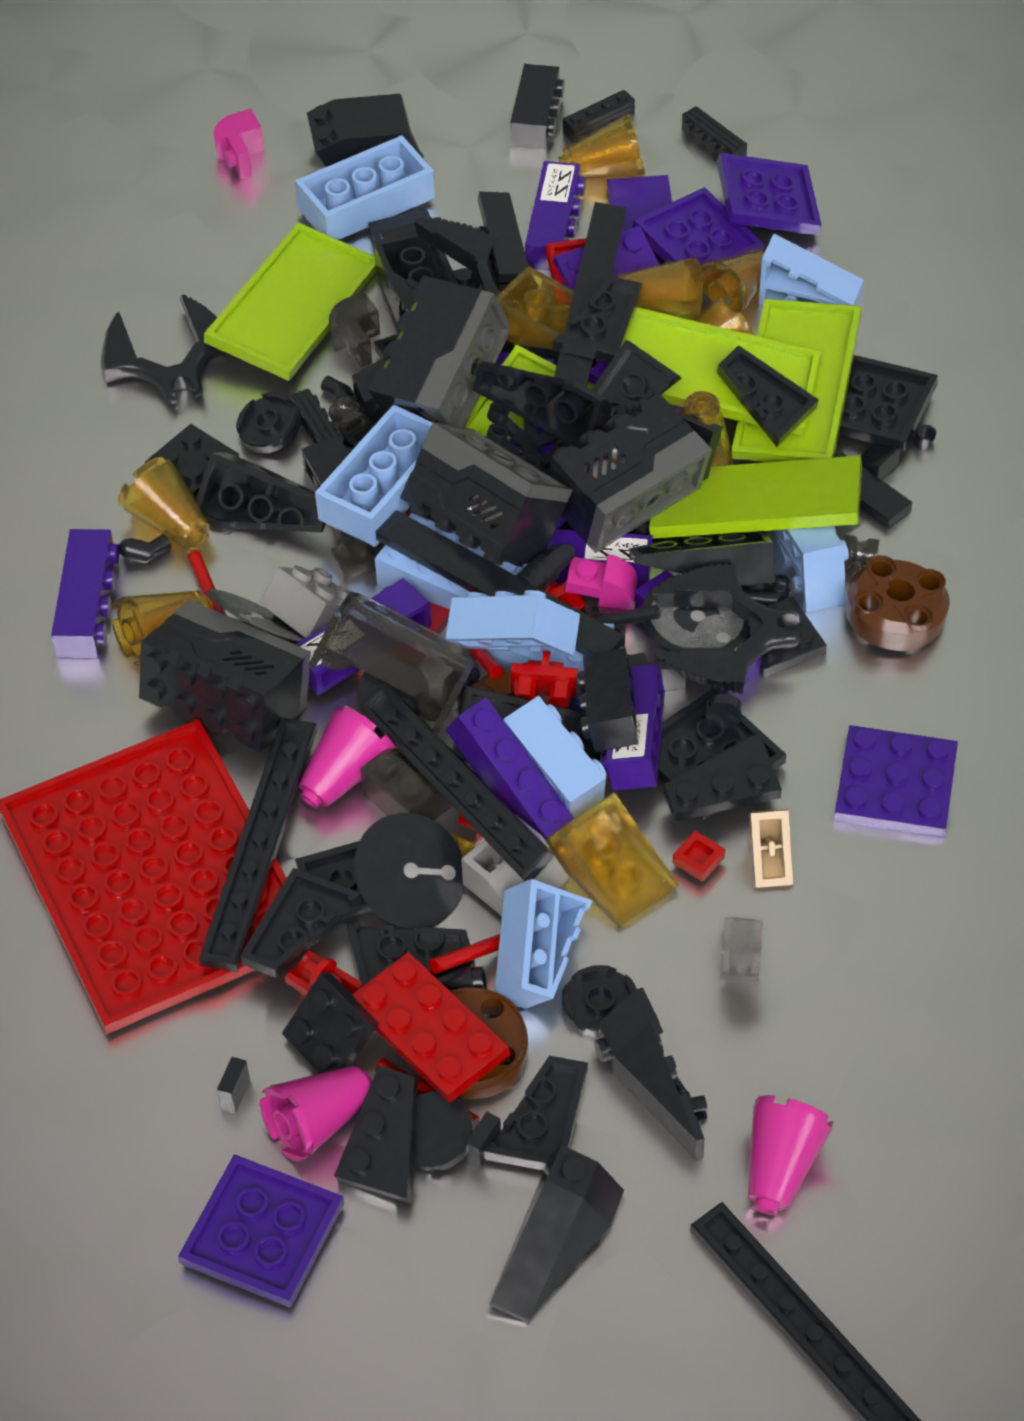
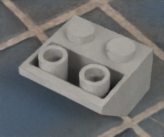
M297 565L293 568L278 567L259 602L304 638L312 635L330 621L338 619L360 604L355 599L357 595L350 589L333 583L331 581L333 577L328 572L320 568L307 570Z
M520 819L549 848L542 835ZM483 840L461 859L463 885L502 916L504 890L525 881ZM555 856L534 879L562 889L569 883L568 875Z

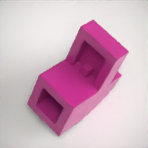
M250 108L226 116L218 122L214 129L218 163L227 161L230 168H235L240 179L252 175L249 154L264 150L261 125Z
M608 554L606 563L574 557L570 563L565 592L599 598L596 616L631 610L634 607L638 576L635 569L628 562L614 555Z

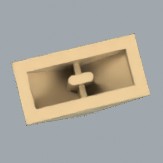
M788 809L750 812L748 848L755 887L793 884Z

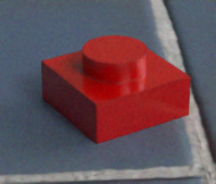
M694 831L673 854L672 863L703 882L725 858V849L699 832Z

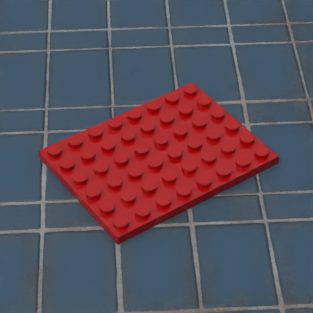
M199 719L0 799V814L106 1034L255 971L240 964L238 973L200 966L199 957L250 810ZM276 858L248 942L287 879Z

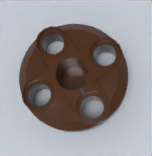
M883 555L873 556L868 560L866 566L854 574L849 582L845 602L849 624L861 638L884 649L904 651L923 647L939 635L946 622L950 604L949 594L945 587L946 579L939 571L926 569L912 562L893 560Z
M469 987L450 991L509 1047L510 1056L504 1061L511 1062L509 1065H497L457 1098H486L498 1094L506 1088L515 1086L522 1077V1071L528 1058L527 1028L518 1009L507 998L488 989ZM491 1014L499 1015L496 1018H488L486 1016Z

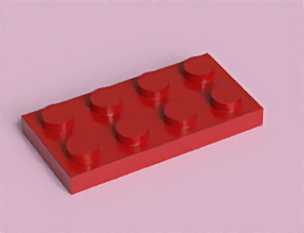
M409 952L352 994L379 1023L375 1031L449 1104L510 1056L509 1047Z

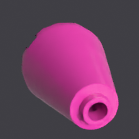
M339 706L334 711L299 783V787L302 790L300 797L313 808L317 809L319 805L325 808L329 807L390 759L396 752L394 744L386 734L380 739L374 731L377 726L350 707L344 706L341 709V706Z
M349 1066L274 1084L263 1089L262 1093H265L266 1097L260 1099L259 1106L269 1135L273 1141L280 1137L287 1146L281 1152L291 1160L302 1161L308 1158L361 1110L371 1086L372 1078L365 1070H361L356 1066Z
M773 1095L759 1096L755 1099L753 1106L747 1196L750 1201L754 1202L753 1208L768 1215H777L778 1210H787L830 1135L834 1124L833 1121L827 1122L828 1115L811 1105L788 1098L786 1105L774 1103L776 1096Z

